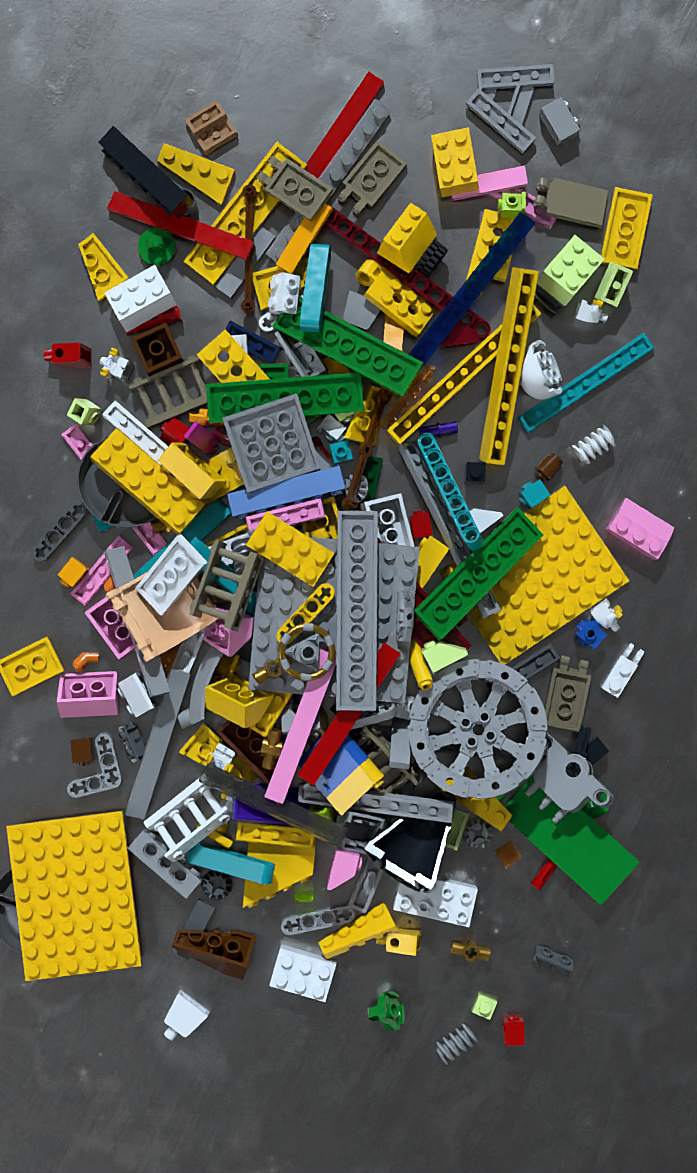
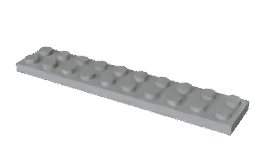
M338 511L336 710L376 711L378 511Z

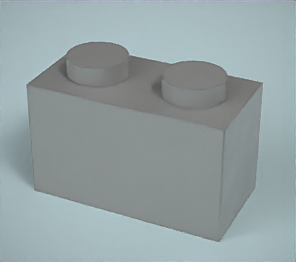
M562 97L542 107L539 113L557 146L578 136L581 127L576 117L573 118L570 113L571 108L568 102L563 101Z

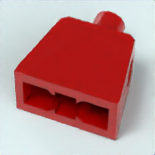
M80 342L52 344V350H44L43 358L45 362L52 361L53 364L59 367L91 368L92 349Z

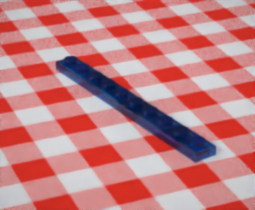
M522 212L516 216L408 355L423 362L425 366L536 224Z

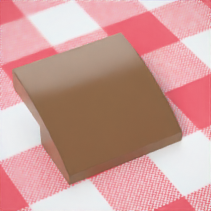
M217 100L185 119L186 124L206 155L238 136L237 131Z

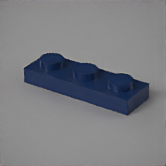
M231 320L225 328L231 336L246 334L248 352L273 364L281 347Z

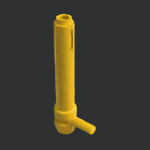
M411 636L409 661L418 687L422 690H428L432 688L433 679L422 653V648Z

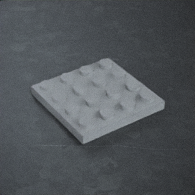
M297 393L222 418L247 492L321 468Z

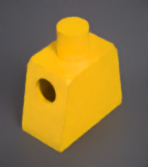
M398 928V932L392 933L390 931L385 933L383 938L376 940V944L386 945L387 952L416 956L421 949L422 930Z

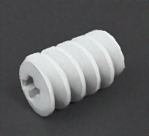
M604 424L603 430L601 428L596 430L597 434L594 432L590 433L591 439L584 437V443L579 441L577 443L578 447L572 446L574 453L580 461L590 464L589 457L595 460L596 452L603 455L602 448L608 451V444L613 447L615 446L614 437Z

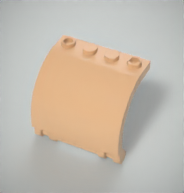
M148 572L105 594L107 599H110L113 603L114 611L119 612L137 642L136 647L143 653L145 662L173 648L218 620V618L202 613L201 618L189 615L191 611L190 605L195 599L200 585L197 576L167 613L162 616L135 589ZM208 596L205 605L217 609Z

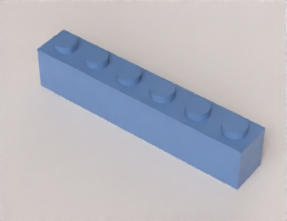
M337 466L293 477L247 492L245 489L229 493L227 496L232 516L242 520L252 513L260 514L268 511V509L275 508L276 510L287 507L286 505L304 503L308 499L316 500L321 498L322 500L324 495L339 496L343 494L342 491L347 489L342 468Z

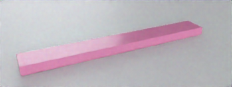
M77 423L61 434L80 460H82L87 450L93 445ZM152 521L138 527H132L153 556L168 544L161 533H154L150 524Z
M323 649L319 651L318 670L322 668L328 658V651ZM336 654L330 670L321 678L308 681L265 793L264 797L282 804L285 800L334 671Z

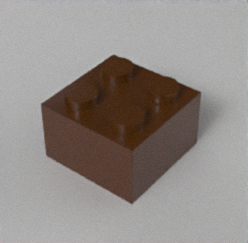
M167 323L131 338L149 377L184 361Z

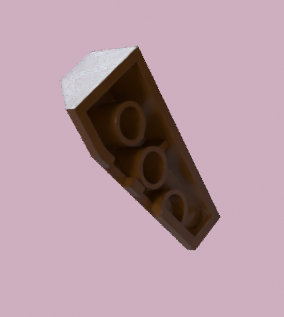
M177 929L172 948L224 975L243 980L256 936L237 930H231L230 933L220 932V930L202 932L201 930Z

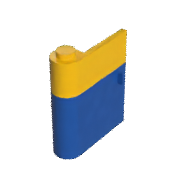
M347 734L315 785L342 816L368 790L373 787L378 789L384 783L383 778L385 776L352 737ZM319 740L300 758L298 763L300 768H302Z

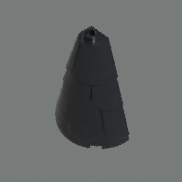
M439 789L428 797L429 799L454 802V818L457 798L454 794ZM403 816L394 822L391 827L371 840L364 850L373 862L376 860L379 862L381 870L396 881L415 891L420 892L421 889H424V893H430L436 883L441 858L444 855L447 836L451 832L452 823Z

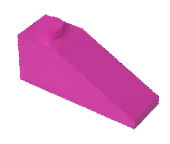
M197 421L193 423L184 435L190 444L206 456H209V454L213 455L219 448V440Z

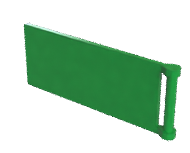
M533 774L505 805V808L513 815L509 822L594 900L602 905L639 864V861L582 809L575 813L568 812L562 820L555 824L552 819L561 808L552 801L544 810H541L539 805L547 794L540 787L530 797L525 794L529 786L534 782ZM508 794L497 797V799L501 802Z

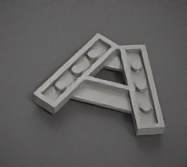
M553 64L477 69L478 89L466 102V106L524 154L536 140V137L523 127L522 123L534 87L554 85ZM516 88L507 113L493 101L497 89Z

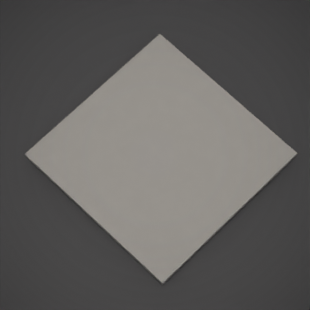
M309 537L334 553L314 587L264 557L258 574L248 690L293 694L304 693L308 681L294 679L284 670L281 671L282 675L279 677H271L260 685L255 681L252 674L263 668L266 661L278 658L279 642L276 637L277 631L323 583L331 584L334 587L335 594L310 623L322 627L330 634L334 641L335 654H337V539ZM377 543V652L382 644L386 643L401 654L376 690V701L405 703L411 641L402 642L397 640L398 591H405V594H407L408 591H416L420 547ZM324 587L321 588L322 594L319 597L317 594L313 596L320 601L321 605L325 602L321 599L325 595L328 597L331 595L329 587L326 589ZM315 601L308 602L307 610L310 612L317 611L318 604ZM300 615L295 616L293 619L295 626L305 622L304 618ZM283 631L280 632L281 635H282V636H281V639H282L283 635H284L286 632H283ZM302 631L290 644L286 645V649L316 634V632ZM319 635V651L320 649L328 651L323 637ZM289 656L293 663L290 665L292 669L299 673L312 672V669ZM270 665L271 669L269 670V672L275 673L274 669L276 668V665ZM336 665L324 696L336 697Z

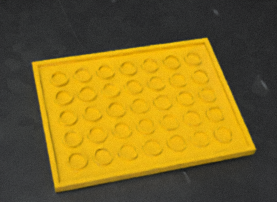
M566 486L524 513L540 530L543 536L491 588L501 611L483 618L476 604L467 613L501 664H507L629 582V579ZM455 560L438 571L443 579L457 567Z
M123 811L6 826L25 981L142 966Z

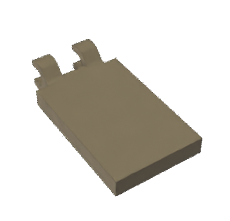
M377 140L342 182V186L345 189L339 194L338 200L345 204L350 196L356 199L358 203L354 206L353 212L358 216L367 205L372 209L407 166V162Z
M272 156L268 163L271 164V168L276 170L273 177H269L262 171L257 176L259 182L266 186L265 192L312 222L333 193V188L286 158L284 162H281Z
M554 177L551 182L546 178H540L536 190L547 192V196L545 198L544 196L537 195L533 204L534 208L546 210V216L601 228L608 190Z
M561 655L559 668L553 667L544 709L547 725L579 732L591 681V675L586 674L589 661L580 659L578 669L568 668L570 657Z

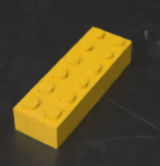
M117 428L90 456L91 461L177 536L184 532L205 507V504L200 499H195L191 496L185 486L178 484L171 474L165 472L156 461Z

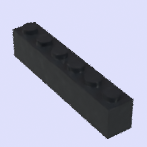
M114 126L98 142L103 147L101 151L109 159L111 157L115 158L113 163L121 170L125 168L127 170L125 174L133 182L137 179L140 182L138 186L145 193L150 191L152 193L150 198L158 205L162 203L164 205L162 209L170 217L174 214L179 219L194 203L176 183Z

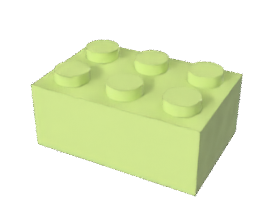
M574 235L542 272L537 280V284L566 306L601 265L604 258Z

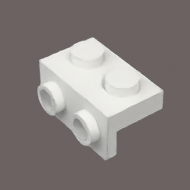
M284 272L273 275L270 282L271 297L268 300L270 314H296L300 276Z

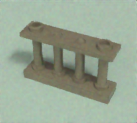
M191 355L185 358L183 363L143 379L141 377L132 381L133 384L129 385L132 392L138 390L148 413V419L144 421L147 429L151 430L163 425L166 421L170 422L173 417L177 419L188 414L189 411H195L207 406L206 384L197 365L202 363V361L198 357ZM191 368L201 392V397L196 399L190 397L180 374L181 371ZM173 375L184 400L182 401L183 404L177 407L172 404L162 380ZM153 383L156 384L166 407L165 412L159 415L157 412L155 413L145 389L146 386Z
M215 540V543L211 546L210 557L196 597L190 605L191 611L189 615L201 618L202 613L224 620L225 628L238 632L264 556L250 551L246 557L226 550V543ZM222 557L244 564L243 573L238 575L220 569L219 565ZM215 576L238 583L236 593L231 594L212 587ZM209 594L230 601L231 607L229 612L225 613L206 606Z
M375 724L364 726L363 730L365 733L355 740L358 746H362L371 738L378 745L375 750L367 755L371 761L375 760L383 752L390 758L391 744L381 735L379 728ZM388 763L380 771L385 776L394 768H390ZM409 764V769H401L404 775L387 789H382L381 787L375 789L373 787L369 791L393 794L409 780L417 785L420 773L415 766Z

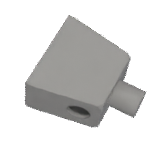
M350 290L343 321L368 333L382 311L363 297V295Z

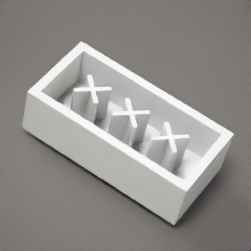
M437 877L430 893H424V889H421L420 892L415 891L398 882L393 910L469 927L478 889L475 885Z

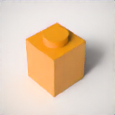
M71 557L58 573V576L61 578L60 582L66 587H76L90 569L76 558Z

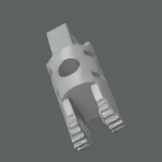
M398 591L396 631L398 641H411L414 626V591H408L407 594H405V591Z

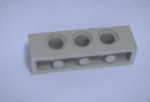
M144 829L127 849L187 899L202 881V873L195 867L190 868L186 864L187 860L184 857L172 862L169 867L164 866L162 858L170 850L165 842L161 843L157 839L156 833ZM148 845H154L157 848L156 854L148 852ZM183 870L186 873V878L179 879L176 872Z

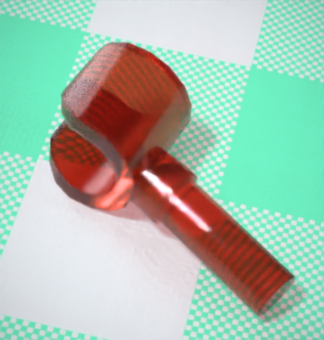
M318 436L311 438L314 448L319 446L327 459L332 457Z

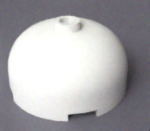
M537 340L525 347L519 385L529 396L545 400L561 394L562 388L559 387V381H562L552 352L546 351L544 348L546 346L545 343Z

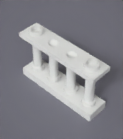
M206 775L201 776L143 822L152 832H159L170 849L164 855L172 862L182 859L187 851L220 825L227 823L230 817H232V810L226 806L221 808L210 792L211 788L215 785ZM201 796L206 798L216 813L208 820L205 819L195 804L196 800ZM188 807L201 825L192 833L180 816L181 812ZM171 820L175 821L185 836L177 845L165 828V825Z

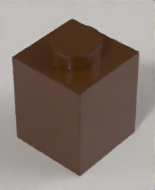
M93 737L70 740L72 763H78V766L90 765V762L95 760Z

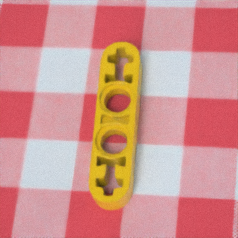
M321 584L279 628L276 635L279 643L282 636L280 632H287L290 628L286 625L290 623L292 627L295 626L293 623L295 616L300 615L304 618V623H310L330 602L335 594L334 587L331 584ZM324 587L326 589L329 587L331 595L329 597L325 595L321 599L325 602L321 605L320 601L313 596L317 594L319 597L322 594L321 588ZM315 601L318 604L317 611H308L307 603ZM301 632L294 634L291 637L288 644H290Z

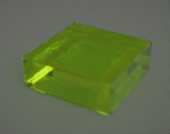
M294 891L295 902L313 901L314 891Z

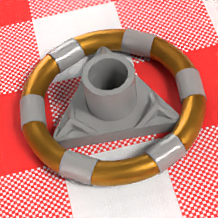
M298 624L290 628L280 640L278 647L279 662L283 670L294 679L300 681L319 679L330 670L334 663V641L325 629L316 624ZM301 631L316 632V634L286 649V645L294 634ZM319 635L323 637L328 647V658L320 670H318ZM285 653L315 672L299 673L291 668Z

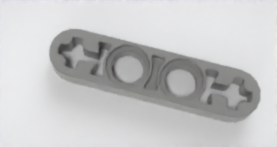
M347 904L292 915L283 919L281 929L286 935H294L350 923L354 919L355 911L353 908L348 907ZM344 909L352 912L348 919H345V916H339L340 921H336L334 911L338 910V914H342ZM324 913L332 914L333 920L330 923H325L322 920ZM305 917H312L314 919V924L311 927L304 925L303 920ZM300 918L302 929H298V925L293 926L291 931H289V928H285L287 921L295 924L298 922L297 919Z

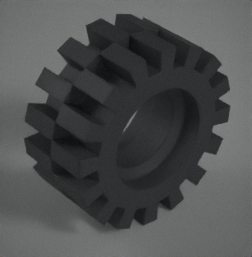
M435 240L419 259L415 269L429 277L443 260L448 249Z

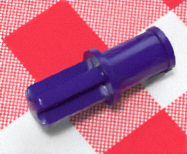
M437 422L436 425L423 426L419 428V434L430 433L433 436L441 437V435L458 433L457 422L442 424Z

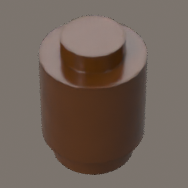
M551 453L535 467V475L542 481H549L561 469L563 461L555 453Z

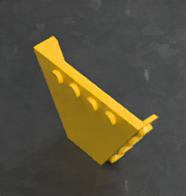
M315 833L313 849L248 842L247 856L272 862L275 864L272 884H261L245 879L243 907H254L259 904L258 900L262 898L268 900L276 896L275 892L281 889L285 892L293 888V884L298 881L304 883L310 880L314 871L317 833Z

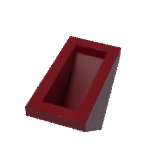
M456 321L441 341L440 350L477 345L479 337Z

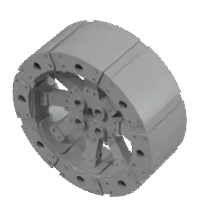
M479 659L460 661L438 671L437 675L432 678V688L428 690L420 689L409 715V742L414 758L421 770L425 771L428 775L427 777L440 788L469 799L470 797L478 800L497 798L521 787L520 785L525 780L528 781L539 767L547 746L546 734H548L546 713L534 687L532 688L528 680L514 669L490 660L480 661ZM463 670L464 672L461 676L456 674V671ZM507 672L509 675L508 679H502L501 674ZM483 679L493 683L487 701L479 707L472 691V681ZM455 686L457 687L464 702V713L458 710L455 711L440 701L445 691L451 690ZM507 691L517 696L522 706L521 708L504 716L503 714L496 715L499 702ZM427 697L429 699L428 704L423 705L424 698ZM532 707L538 708L539 711L536 715L531 713ZM484 713L488 714L486 721L481 719V715ZM433 714L450 721L456 728L446 734L430 736L428 723ZM465 719L469 720L470 724L467 727L462 725V722ZM518 723H527L529 735L524 745L506 738L507 736L501 733V731ZM476 725L484 727L482 735L474 734L473 729ZM489 732L494 733L492 740L487 738ZM470 738H474L476 741L472 746L468 744ZM418 743H424L425 747L423 750L417 748ZM461 744L460 753L454 764L452 763L449 768L438 761L439 758L435 751L448 745ZM493 747L501 748L517 758L509 770L507 769L500 773L493 758ZM477 752L483 762L485 778L471 780V778L463 776L465 773L464 769L470 758H473ZM533 753L535 755V758L533 760H528L527 754ZM447 778H452L454 783L447 785ZM493 782L499 783V788L497 790H494L492 788Z

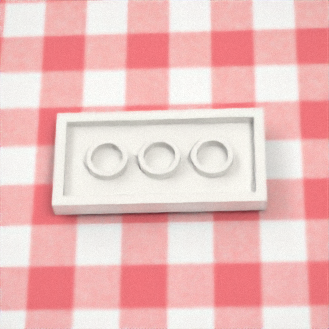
M180 534L176 536L135 589L162 616L167 613L208 562Z

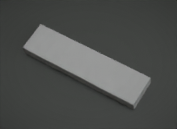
M262 226L253 234L256 253L252 256V270L276 238V236ZM236 257L215 286L230 299L245 281V260Z
M398 717L392 718L390 768L409 769L410 742L408 726H410V720Z

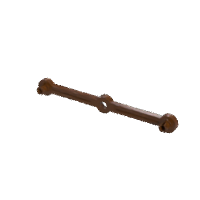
M249 184L244 186L242 190L243 196L246 198L245 239L253 241V199L256 197L257 191L253 185ZM255 245L248 260H245V300L241 303V309L246 314H251L255 310V303L252 301V256L256 253Z
M379 390L376 394V406L364 443H361L358 449L360 456L347 497L342 500V507L346 511H352L358 505L355 497L367 459L373 451L372 443L384 405L392 398V395L387 390Z

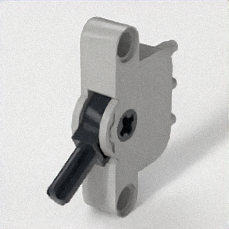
M588 726L580 727L575 750L570 749V752L556 739L546 735L547 741H552V746L545 750L547 758L535 771L534 782L525 792L530 797L540 787L547 796L541 801L539 808L544 810L552 801L561 808L552 819L555 824L562 820L568 812L575 813L581 810L590 799L603 808L610 807L614 802L613 794L593 776V767L588 761L590 755L586 753L592 730ZM579 769V772L572 773V770ZM606 793L607 800L600 803V795Z

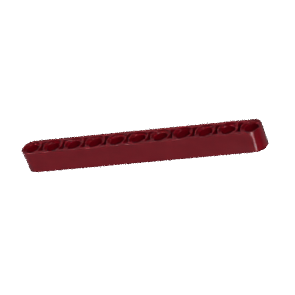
M333 208L330 214L334 218L330 221H325L323 225L325 228L367 259H373L454 324L458 321L478 336L479 341H483L488 337L491 327L487 321L417 269L413 268L410 276L403 278L400 275L401 268L395 264L387 266L384 263L386 260L379 254L372 255L369 252L373 247L379 249L381 243ZM341 225H347L349 227V230L347 232H341L339 230V227ZM361 236L364 238V242L358 244L354 241V238ZM422 281L425 284V288L418 289L415 283ZM432 293H438L441 298L437 301H434L431 299L430 295ZM453 304L456 310L449 312L446 310V305ZM468 315L471 318V322L463 323L461 317ZM484 327L486 334H478L476 328Z

